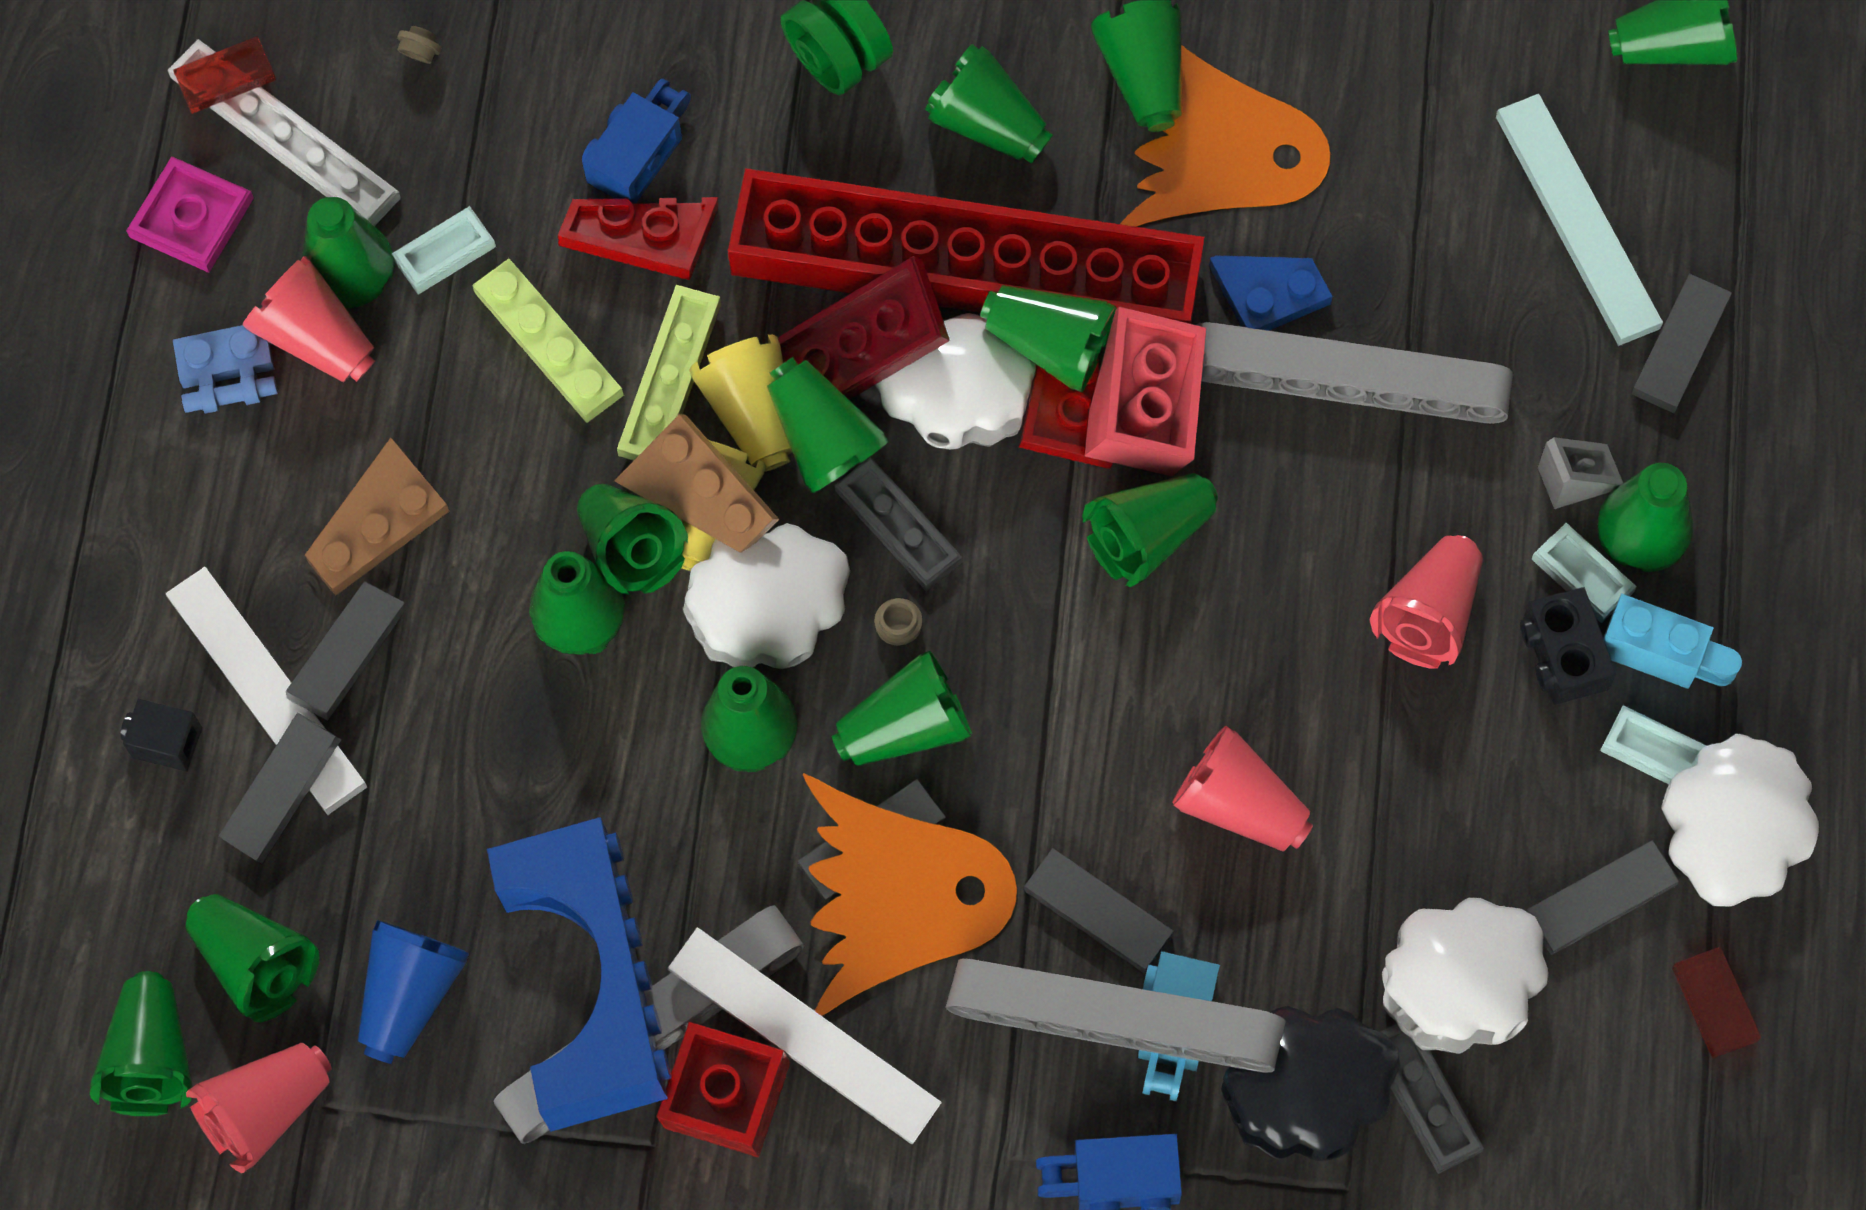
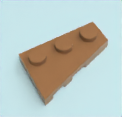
M679 414L614 480L641 497L667 507L680 519L740 553L754 545L779 520L686 415Z
M390 438L306 552L305 557L336 596L449 512L448 506L393 439Z

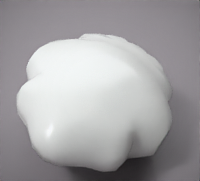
M966 313L944 321L950 339L949 342L875 385L880 392L883 408L888 415L914 424L925 441L937 448L958 449L969 443L990 447L1006 437L1018 434L1023 421L1036 364L986 330L987 319L976 314Z
M788 523L776 527L769 533H765L754 545L742 553L715 539L709 559L697 563L691 569L683 613L692 626L695 638L704 647L705 653L711 661L724 662L732 667L749 666L753 668L759 663L779 669L793 667L805 661L813 654L819 631L829 629L841 621L845 611L843 594L850 574L848 558L834 543L813 537L799 526Z
M1735 734L1722 743L1704 746L1698 755L1697 764L1679 772L1670 781L1661 807L1668 823L1675 832L1670 842L1668 854L1673 864L1689 878L1699 896L1712 906L1730 907L1749 898L1771 896L1783 888L1788 867L1810 858L1819 834V821L1808 803L1812 784L1797 764L1794 753L1785 748L1776 747L1764 740H1756L1746 735Z
M1467 898L1460 902L1454 910H1417L1401 925L1398 932L1397 948L1392 950L1385 958L1386 967L1382 971V980L1385 988L1383 1008L1390 1017L1396 1020L1401 1031L1410 1036L1422 1050H1440L1460 1054L1469 1049L1474 1043L1496 1045L1510 1040L1528 1022V999L1536 996L1547 985L1549 972L1543 957L1544 934L1536 917L1523 909L1498 906L1481 898Z

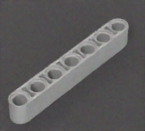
M1204 322L1196 324L1206 328L1202 382L1479 423H1501L1508 418L1513 372L1502 365L1219 323Z
M776 906L763 909L718 940L720 944L766 977H770L790 963L802 952L805 946ZM670 973L654 984L652 990L645 991L647 1006L655 1005L661 1024L662 1034L654 1036L657 1050H665L684 1037L689 1022L701 1025L722 1010L721 1007L673 973ZM566 1045V1046L563 1047L561 1050H559L558 1052H556L555 1054H553L552 1056H550L548 1059L552 1058L553 1056H555L556 1054H558L559 1052H561V1051H562L564 1048H566L568 1045ZM530 1070L503 1089L493 1102L519 1141L523 1144L529 1143L549 1131L538 1110Z
M974 959L958 960L946 1004V1010L967 1019L1257 1072L1274 1071L1286 1023L1282 1017L1258 1009Z

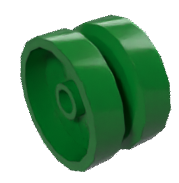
M802 0L781 15V27L795 55L823 87L838 96L846 93L861 81L862 69L869 72L876 70L893 56L890 36L881 19L866 0H812V3Z

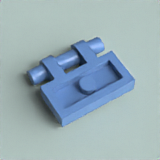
M243 325L173 339L178 376L182 387L188 388L199 385V391L181 395L185 413L203 410L205 414L219 411V406L241 401H245L246 405L260 403L261 397L278 394L274 376L257 379L256 374L275 370L270 342L249 332ZM241 377V383L216 388L215 382Z

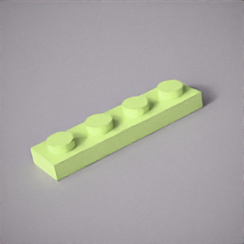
M510 259L504 261L472 285L475 294L586 423L624 396L620 385Z
M679 285L675 286L618 444V456L635 460L679 414H683L694 383L689 369L695 362L700 366L721 307L720 296Z

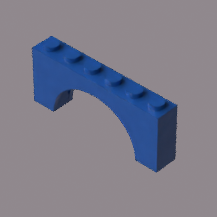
M601 817L487 849L495 892L507 913L519 910H542L564 916L582 927L597 943L600 954V990L596 1005L588 1022L579 1035L561 1052L542 1063L530 1066L538 1110L550 1132L668 1099L664 1080L671 1079L672 1074L665 1050H657L654 1036L662 1034V1029L655 1005L647 1006L645 991L652 990V983L645 961L638 962L635 948L643 946L636 918L628 919L626 905L633 903V896L627 876H619L616 863L624 861V856L617 833L608 834Z

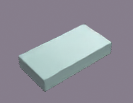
M469 206L393 252L392 256L395 263L419 295L494 249L496 245L494 239Z
M1567 523L1551 536L1532 557V560L1564 590L1570 591L1585 587L1594 615L1600 623L1604 622L1614 612L1621 593L1631 596L1637 587Z
M1623 705L1600 751L1669 784L1676 774L1697 764L1700 750L1706 745Z

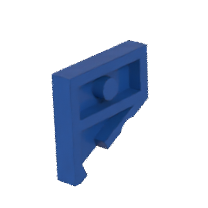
M1214 256L1210 258L1209 267L1241 327L1269 331L1331 305L1333 296L1312 258Z

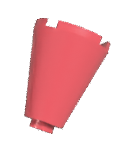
M303 256L301 261H296L265 294L266 298L261 303L263 307L259 309L255 306L243 322V326L249 332L343 383L350 376L357 382L375 362L369 356L374 349L373 345L312 261L306 256Z
M1461 535L1443 537L1375 605L1369 619L1372 632L1377 639L1382 632L1391 642L1388 650L1395 656L1413 665L1429 669L1438 668L1441 662L1449 661V665L1455 663L1463 647L1483 564V556L1476 543L1470 538Z
M1224 726L1203 751L1205 755L1196 767L1193 766L1173 799V806L1179 809L1180 812L1282 852L1290 845L1295 849L1299 848L1313 827L1307 821L1310 810L1235 730L1233 731L1229 727Z
M299 1043L197 1083L186 1092L187 1098H197L198 1102L190 1107L191 1111L219 1154L229 1149L237 1158L229 1165L236 1171L244 1173L254 1167L330 1083L327 1073L332 1070V1067L319 1047L314 1045L312 1048H309L304 1043Z

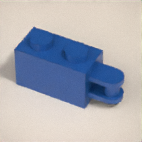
M663 78L655 84L646 98L632 92L624 105L618 104L609 116L606 130L599 139L595 138L590 141L583 153L582 164L587 183L615 199L628 198L633 204H636L682 140L679 119L690 103L691 94L685 90L681 92L675 91L670 88V82ZM661 104H663V105L667 106L668 109L665 110V109H663V108H661V107H659V106H660Z
M1177 1134L1075 1140V1155L1049 1156L1036 1159V1169L1041 1170L1042 1186L1038 1187V1196L1043 1198L1078 1196L1079 1210H1120V1208L1141 1207V1210H1171V1205L1180 1204L1182 1191ZM1062 1169H1076L1077 1182L1062 1183Z

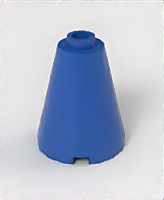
M377 920L372 930L358 1042L366 1045L364 1055L392 1064L394 1056L405 1058L465 966L469 953L427 936Z

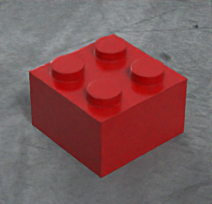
M689 1022L671 1072L672 1078L669 1079L666 1087L668 1099L661 1101L656 1117L665 1129L759 1158L790 1066V1061L784 1050Z

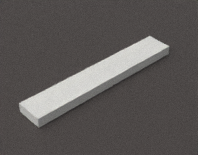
M199 39L168 69V73L174 81L323 195L346 200L373 226L401 199L398 190Z
M203 567L165 593L275 745L278 744L297 712L324 728L314 713L287 699L285 691L291 684L290 680L206 567ZM337 746L309 791L325 813L329 815L366 789L367 785L339 746Z
M698 927L668 967V970L776 1048L784 1050L787 1056L910 1144L915 1142L942 1103Z

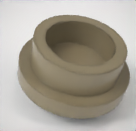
M411 26L409 31L401 30L397 36V39L400 41L397 50L401 54L427 64L432 63L434 55L440 54L442 47L435 42L437 36L434 33L417 26Z
M903 598L890 599L878 608L874 619L875 629L879 637L886 643L897 646L905 645L915 640L920 634L922 615L919 608L913 602Z

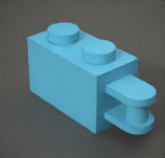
M1622 593L1603 638L1611 661L1689 689L1695 677L1717 686H1727L1734 681L1742 666V659L1737 651L1710 641L1714 627Z
M1161 951L1158 967L1148 964L1143 989L1212 1001L1220 965ZM1139 1050L1138 1058L1149 1061L1142 1094L1150 1095L1151 1091L1170 1095L1169 1100L1177 1102L1184 1069L1197 1071L1199 1061ZM1157 1063L1176 1067L1175 1075L1155 1071Z

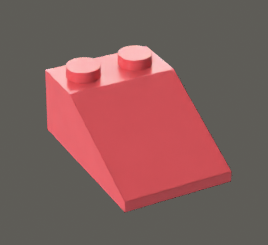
M1118 307L1115 310L1089 411L1085 448L1086 457L1168 476H1173L1194 460L1206 337L1205 327L1123 307Z

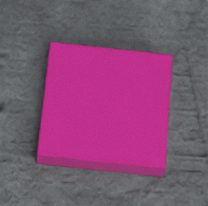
M171 156L126 231L131 239L210 273L254 197L250 190Z

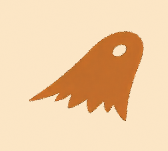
M1181 45L1182 114L1174 120L1175 125L1173 127L1163 130L1168 136L1154 139L1135 150L1136 156L1164 169V171L1145 178L1137 185L1138 189L1154 191L1156 193L1136 207L1120 224L1137 227L1146 223L1185 214L1231 208L1275 206L1297 201L1319 187L1325 178L1330 165L1331 154L1328 140L1317 123L1302 111L1239 82L1203 61ZM1279 146H1294L1300 153L1298 165L1291 169H1284L1276 165L1273 154Z
M803 774L812 794L828 815L838 824V826L818 827V833L826 842L843 852L841 855L820 860L808 868L809 872L820 883L841 894V896L830 901L815 914L811 920V926L823 931L846 936L822 960L824 965L844 964V966L836 974L822 995L815 1012L823 1016L843 1002L881 982L920 966L980 947L993 939L1005 927L1012 916L1016 904L1017 887L1015 875L1009 862L991 843L962 830L916 820L873 806L836 790L812 776ZM974 876L981 880L985 887L983 899L975 905L962 903L956 895L957 883L964 877Z

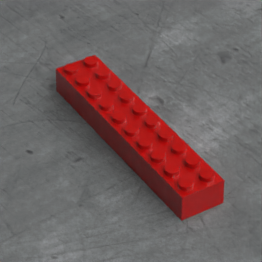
M745 168L728 247V257L731 275L852 293L910 257L915 256L923 260L938 307L981 313L989 292L994 291L998 293L1002 285L1107 301L1115 305L1116 308L1123 307L1192 324L1205 237Z

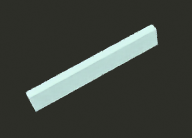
M1536 94L1498 109L1496 118L1618 346L1661 329L1662 319L1541 96Z

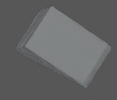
M1555 437L1546 442L1538 470L1554 509L1612 492L1623 484L1607 444Z

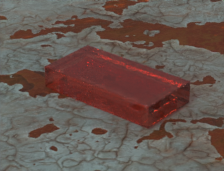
M258 36L173 69L192 114L276 80Z
M1721 947L1682 960L1673 965L1674 974L1712 1059L1756 1043L1761 1039V1035Z

